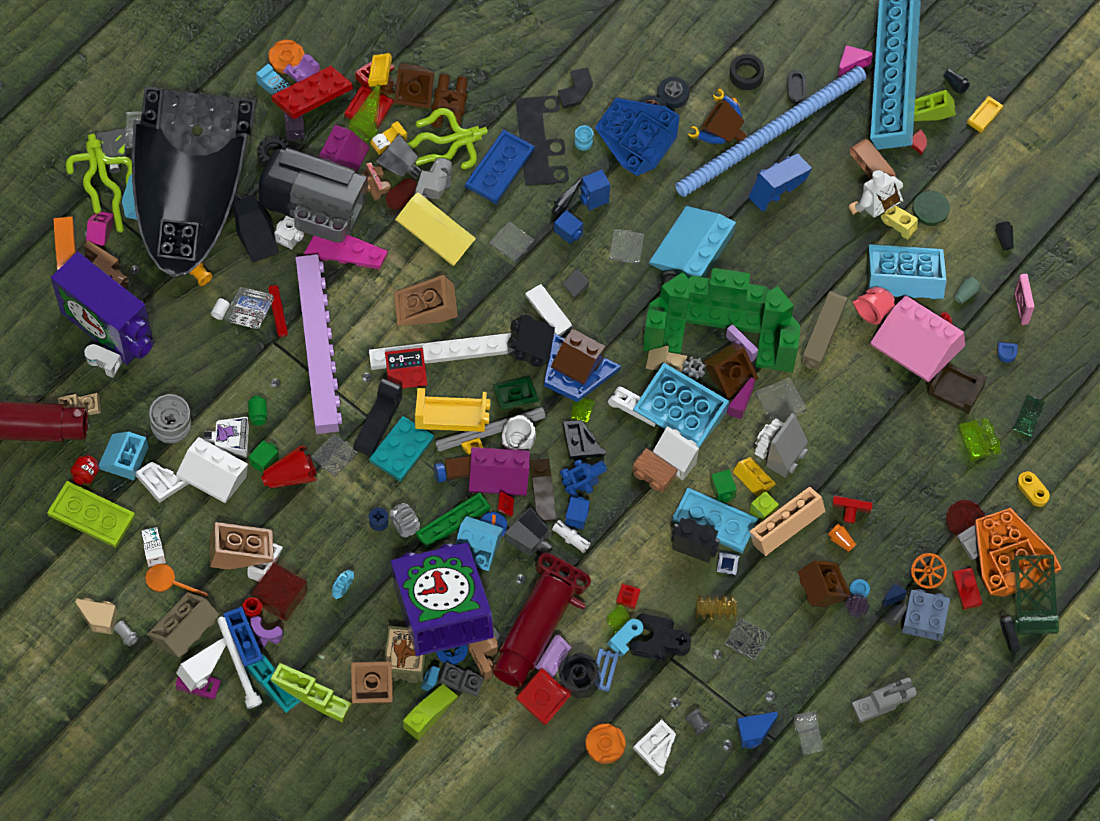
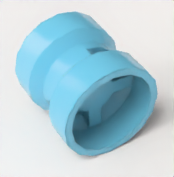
M586 125L579 126L575 131V146L579 150H588L593 144V130Z

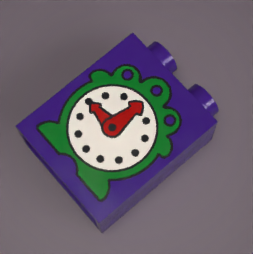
M78 251L51 276L60 313L104 348L119 354L123 363L128 365L135 357L142 359L150 352L153 347V338L145 304Z
M468 542L459 545L445 544L437 550L420 554L407 553L399 559L391 560L394 588L416 657L494 638L492 613Z

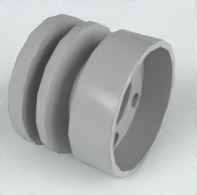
M166 394L154 400L150 407L149 417L152 432L158 440L173 444L187 437L191 429V415L187 402L173 394Z

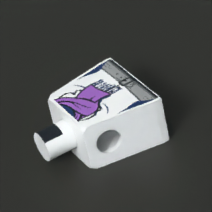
M248 417L217 421L216 431H205L204 440L209 443H215L216 447L234 457L247 459Z

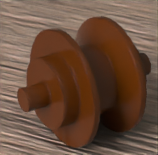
M389 75L387 85L378 87V90L387 97V95L396 92L393 86H396L397 82Z

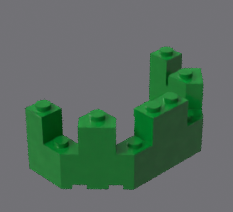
M712 268L711 278L697 276L688 278L682 272L662 285L660 297L649 304L643 351L669 346L668 352L681 355L685 323L725 329L734 325L739 331L760 334L755 367L793 373L799 345L800 324L792 316L794 304L778 286L770 290L766 286L749 284L750 273Z

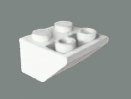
M667 427L653 453L678 469L677 477L681 480H684L697 464L699 452L697 444L692 440L682 437L681 433L676 429L672 430Z

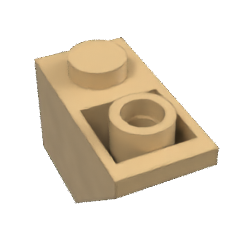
M89 598L76 599L77 608L92 631L106 634L113 633L118 613L115 605L107 601L102 603L94 602V600Z

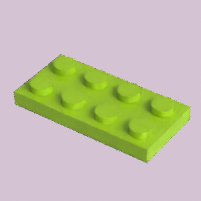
M66 481L47 512L48 516L114 548H117L136 516L134 512L69 481Z

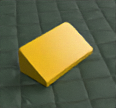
M751 457L738 462L733 470V473L756 497H759L765 491L767 492L776 484Z

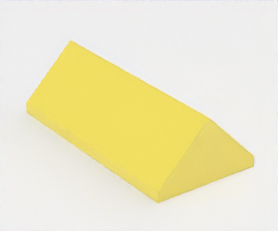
M418 192L410 199L395 219L453 267L476 240L475 237Z

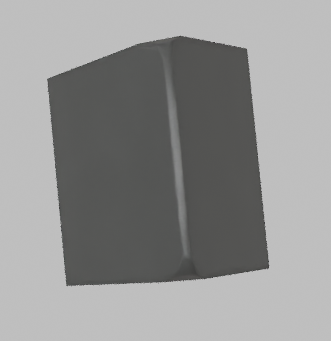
M577 269L562 285L575 298L589 288V281Z
M893 605L882 620L892 628L895 627L905 615L907 606Z

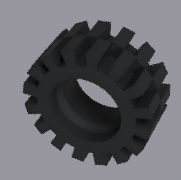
M270 136L271 139L266 137L264 138L265 142L260 141V145L257 147V156L262 168L266 166L270 158L267 156L268 151L290 148L289 143L284 138L280 140V136H277L276 139H274V136Z

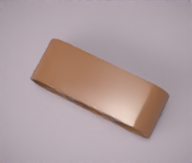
M864 139L850 147L851 156L870 180L873 179V172L877 170L883 171V173L888 174L890 177H896L893 169L868 139Z

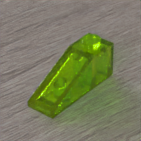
M378 84L348 124V130L353 131L366 144L378 133L377 126L381 100V86Z

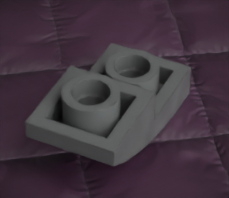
M447 662L444 663L437 682L460 692L478 696L484 678L469 670L463 671Z

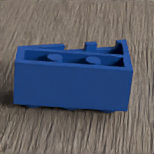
M798 153L791 157L788 156L782 162L775 163L769 169H763L757 174V180L748 198L764 212L771 201H779V196L786 190L791 192L806 181L812 167Z

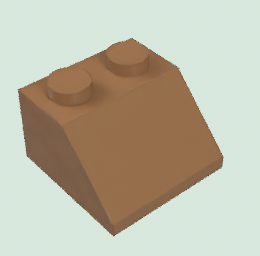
M392 662L351 663V705L389 704L393 702Z

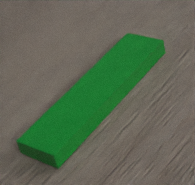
M479 492L418 530L415 535L427 550L459 530L466 516L476 519L491 510V506Z

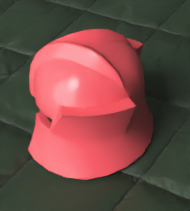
M882 287L870 288L866 291L865 295L858 297V300L852 301L861 318L873 325L880 324L884 316L895 306L892 293Z

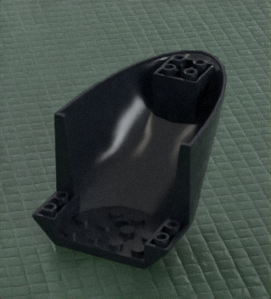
M153 87L144 88L141 121L134 120L132 184L135 212L140 235L148 255L160 270L172 277L193 271L204 261L219 238L227 220L252 137L256 102L254 99L205 95ZM195 126L202 127L203 132L200 136L193 135L192 129Z

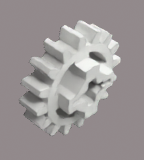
M775 418L771 424L765 425L757 437L758 439L755 444L758 447L755 450V455L762 459L767 456L771 442L784 425L783 422Z

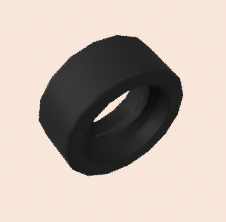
M750 54L736 57L730 66V80L732 84L741 90H753L761 85L764 78V65L762 61ZM741 66H751L757 70L758 74L755 78L744 79L737 75L736 70Z

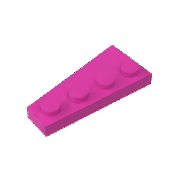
M348 235L344 241L339 243L313 236L304 256L318 255L320 260L324 261L329 259L343 264L347 262L354 263L356 266L381 269L388 251Z

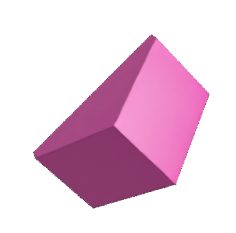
M846 45L839 66L838 77L846 75L847 72H850L856 66L864 68L871 65L872 53Z

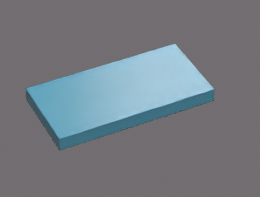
M687 488L671 522L679 524L681 518H689L703 526H712L718 531L717 538L720 539V544L743 553L751 537L749 531L756 527L759 518Z

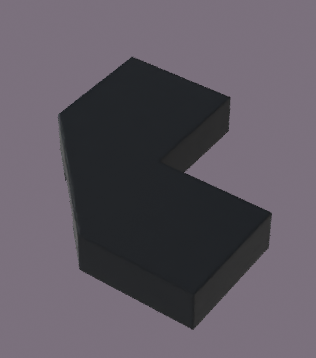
M588 67L570 71L574 87L558 90V96L563 109L581 105L587 92L592 88L593 81Z

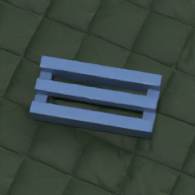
M599 649L596 660L598 668L602 656L606 657L598 689L609 692L619 653L615 652L614 654L611 651L607 650L606 652L603 649ZM613 658L607 684L603 686L609 659Z

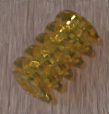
M698 595L696 618L698 619L699 614H701L702 619L705 620L707 614H709L710 619L713 620L715 614H717L718 619L721 620L723 614H725L726 619L729 620L730 615L733 614L734 619L737 620V601H735L733 595L729 596L728 601L725 595H722L720 601L717 595H714L712 601L709 595H706L704 601L702 596Z

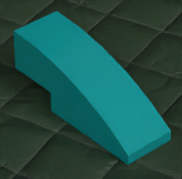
M263 654L264 660L249 665L246 669L269 697L287 713L301 701L271 681L275 668Z

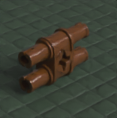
M440 74L438 86L434 90L435 96L431 109L433 112L439 108L449 109L454 113L460 127L462 116L466 112L464 109L468 99L466 93L468 79L462 76L458 77L456 89L451 91L448 90L450 76ZM444 115L439 116L431 123V126L441 128Z

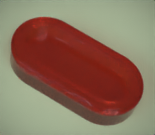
M405 179L387 193V206L391 209H399L414 196L418 185L417 182L413 179Z

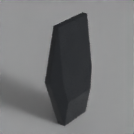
M250 195L234 201L236 233L252 262L255 263L278 254L272 220L256 197Z

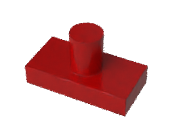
M834 496L832 501L833 507L845 509L843 522L855 524L857 511L870 513L873 504L872 502Z
M972 568L953 571L952 576L962 610L982 606L983 603Z

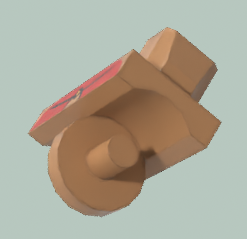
M371 162L366 163V169L361 175L368 176L367 192L370 191L374 201L379 200L382 194L389 192L391 186L387 180L380 181L384 175L381 166L373 167Z

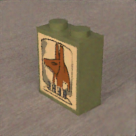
M388 626L384 662H392V681H398L399 679L407 680L410 683L423 681L426 654L416 657L407 628Z

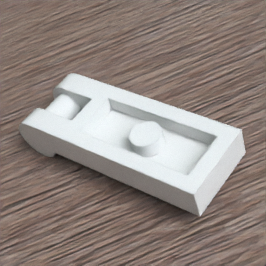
M617 387L614 392L615 395L611 396L608 400L609 405L614 408L618 407L655 427V423L633 411L641 397L623 387Z

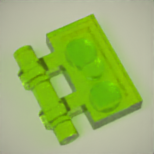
M988 418L981 420L983 426H979L977 420L958 425L959 433L971 461L989 457V449H993L995 455L1002 453L1000 440L996 438L995 428L993 424H990ZM983 434H987L989 441H985Z

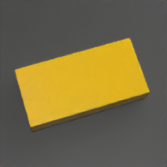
M390 53L373 55L368 80L370 87L387 85L392 61Z
M988 96L968 119L967 124L982 133L1000 113L1003 105Z

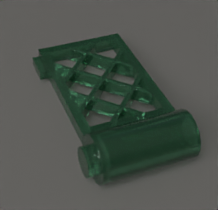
M1054 554L1014 556V560H1010V569L1015 574L1017 611L1016 620H1013L1015 631H1017L1018 635L1058 634L1059 619L1056 603ZM1031 559H1037V561L1033 563ZM1041 559H1049V568L1045 573L1037 566ZM1019 560H1027L1032 565L1026 573L1019 568ZM1033 568H1036L1042 574L1036 583L1027 576ZM1044 577L1050 581V588L1046 592L1038 586ZM1024 578L1033 584L1027 593L1020 588V583ZM1035 587L1043 594L1037 602L1028 596ZM1047 597L1051 601L1052 610H1044L1039 606V603ZM1025 598L1034 604L1029 611L1021 610V602Z

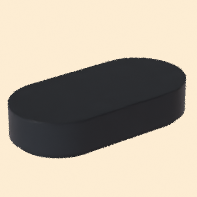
M798 70L792 71L788 75L787 80L788 100L794 105H798L806 99V76Z
M1009 614L1000 617V625L1008 650L1011 653L1019 652V640Z

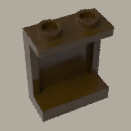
M948 362L928 382V395L969 414L988 376L981 373L979 377H976Z

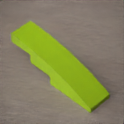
M281 663L271 677L273 683L292 696L340 722H343L351 708V702L333 695V690L317 684L315 678Z

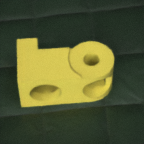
M897 206L888 209L881 215V219L886 225L902 233V237L907 240L918 229V218Z

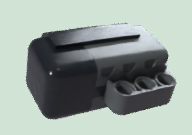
M286 148V150L277 149L271 154L260 175L258 200L260 205L266 209L293 217L294 227L297 230L339 243L344 241L347 235L350 236L363 212L367 200L368 176L358 174L354 168L292 148Z

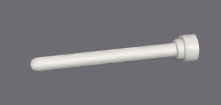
M219 617V627L247 695L245 696L247 709L262 704L260 695L253 691L225 618Z

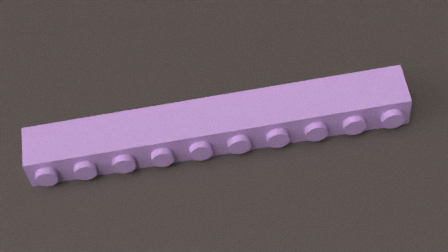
M318 255L296 257L316 434L339 432L338 424H342L341 413H337L336 407H340L339 395L335 396L334 390H338L337 378L333 379L332 373H336L335 361L331 362L330 356H334L333 344L329 345L328 339H332L331 328H327L326 322H330L329 311H325L324 306L328 305L327 294H323L322 289H326L325 278H321L320 274L324 272L323 261H319Z

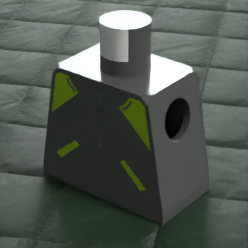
M125 129L95 134L96 140H100L102 152L105 156L127 157L128 140ZM105 164V167H109L110 173L115 174L121 171L120 165L122 164Z

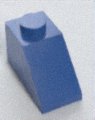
M777 712L738 718L736 727L741 748L747 747L752 749L758 747L776 723Z

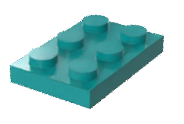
M402 416L370 457L369 462L401 482L432 443L434 435L425 429H415V423Z

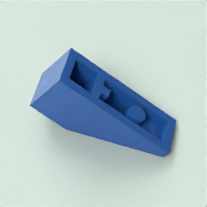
M239 607L224 613L223 617L227 622L244 667L264 660L243 608Z

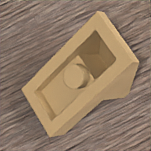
M669 346L649 350L646 369L659 371L663 363L682 372L685 368L682 364L686 361L687 356L668 352Z

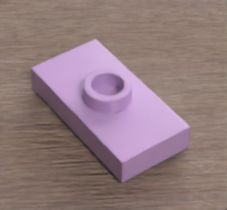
M734 325L728 327L726 338L731 343L734 342L745 347L750 361L753 362L757 358L758 349Z
M555 635L536 668L538 670L544 669L553 678L561 662L566 658L572 647L561 636Z

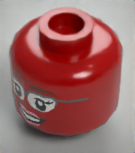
M89 455L78 457L70 469L73 481L79 485H83V483L91 484L99 472L97 460Z

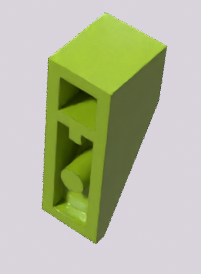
M947 90L915 99L914 121L941 120L956 115L954 99Z
M442 684L420 702L403 720L404 729L419 741L458 696Z

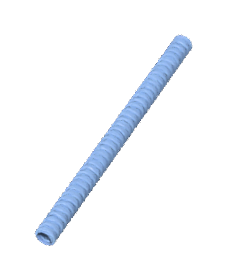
M856 66L850 72H847L846 75L844 74L837 78V80L825 86L824 89L816 92L815 95H811L797 106H794L793 109L785 112L784 115H780L775 121H771L766 126L757 130V132L749 135L748 138L740 141L739 144L731 147L730 150H726L721 156L714 158L712 162L709 161L703 165V168L700 167L694 171V174L691 173L689 176H686L685 180L682 179L680 182H677L675 184L677 192L683 197L691 194L692 191L700 188L705 182H709L710 179H714L719 173L726 171L728 167L731 168L737 164V161L740 162L746 156L754 153L755 150L763 147L764 144L772 141L773 138H777L782 132H786V130L794 127L795 124L803 121L804 118L812 115L813 112H817L818 109L843 95L844 92L860 84L866 79L865 71L861 67Z

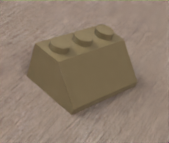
M187 592L147 635L169 654L179 658L188 651L193 642L200 639L202 633L208 627L215 623V619L219 614L206 598Z

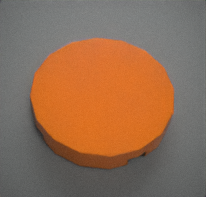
M282 40L271 47L268 57L270 65L275 71L285 73V67L289 64L292 67L297 66L305 53L303 47L296 44L295 41Z
M599 724L593 727L585 741L586 751L594 761L602 764H609L619 760L626 746L625 736L622 731L611 724Z

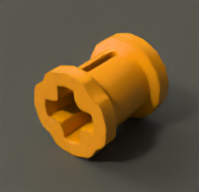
M203 263L199 264L189 273L194 275L200 286L206 285L213 278L212 274L205 270Z

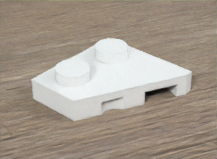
M153 462L136 471V477L159 503L189 484L176 477L173 471L163 469L160 465Z
M661 720L633 747L659 776L664 772L676 733Z

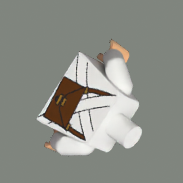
M877 170L873 172V179L864 184L860 202H853L848 208L853 215L865 209L873 217H876L903 202L899 191L903 187V183L896 177H890L888 174L883 173V171Z

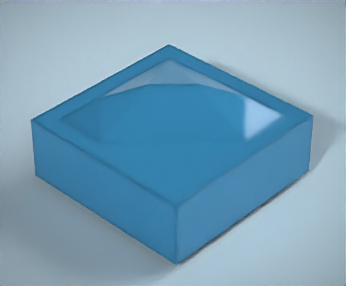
M433 666L426 671L421 689L428 691L437 684L440 668Z

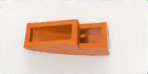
M73 217L54 218L58 270L76 253Z

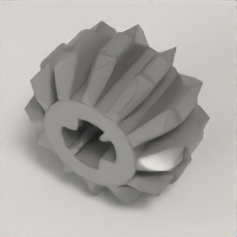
M402 503L390 510L391 522L401 536H412L419 530L420 523L416 513L408 504Z

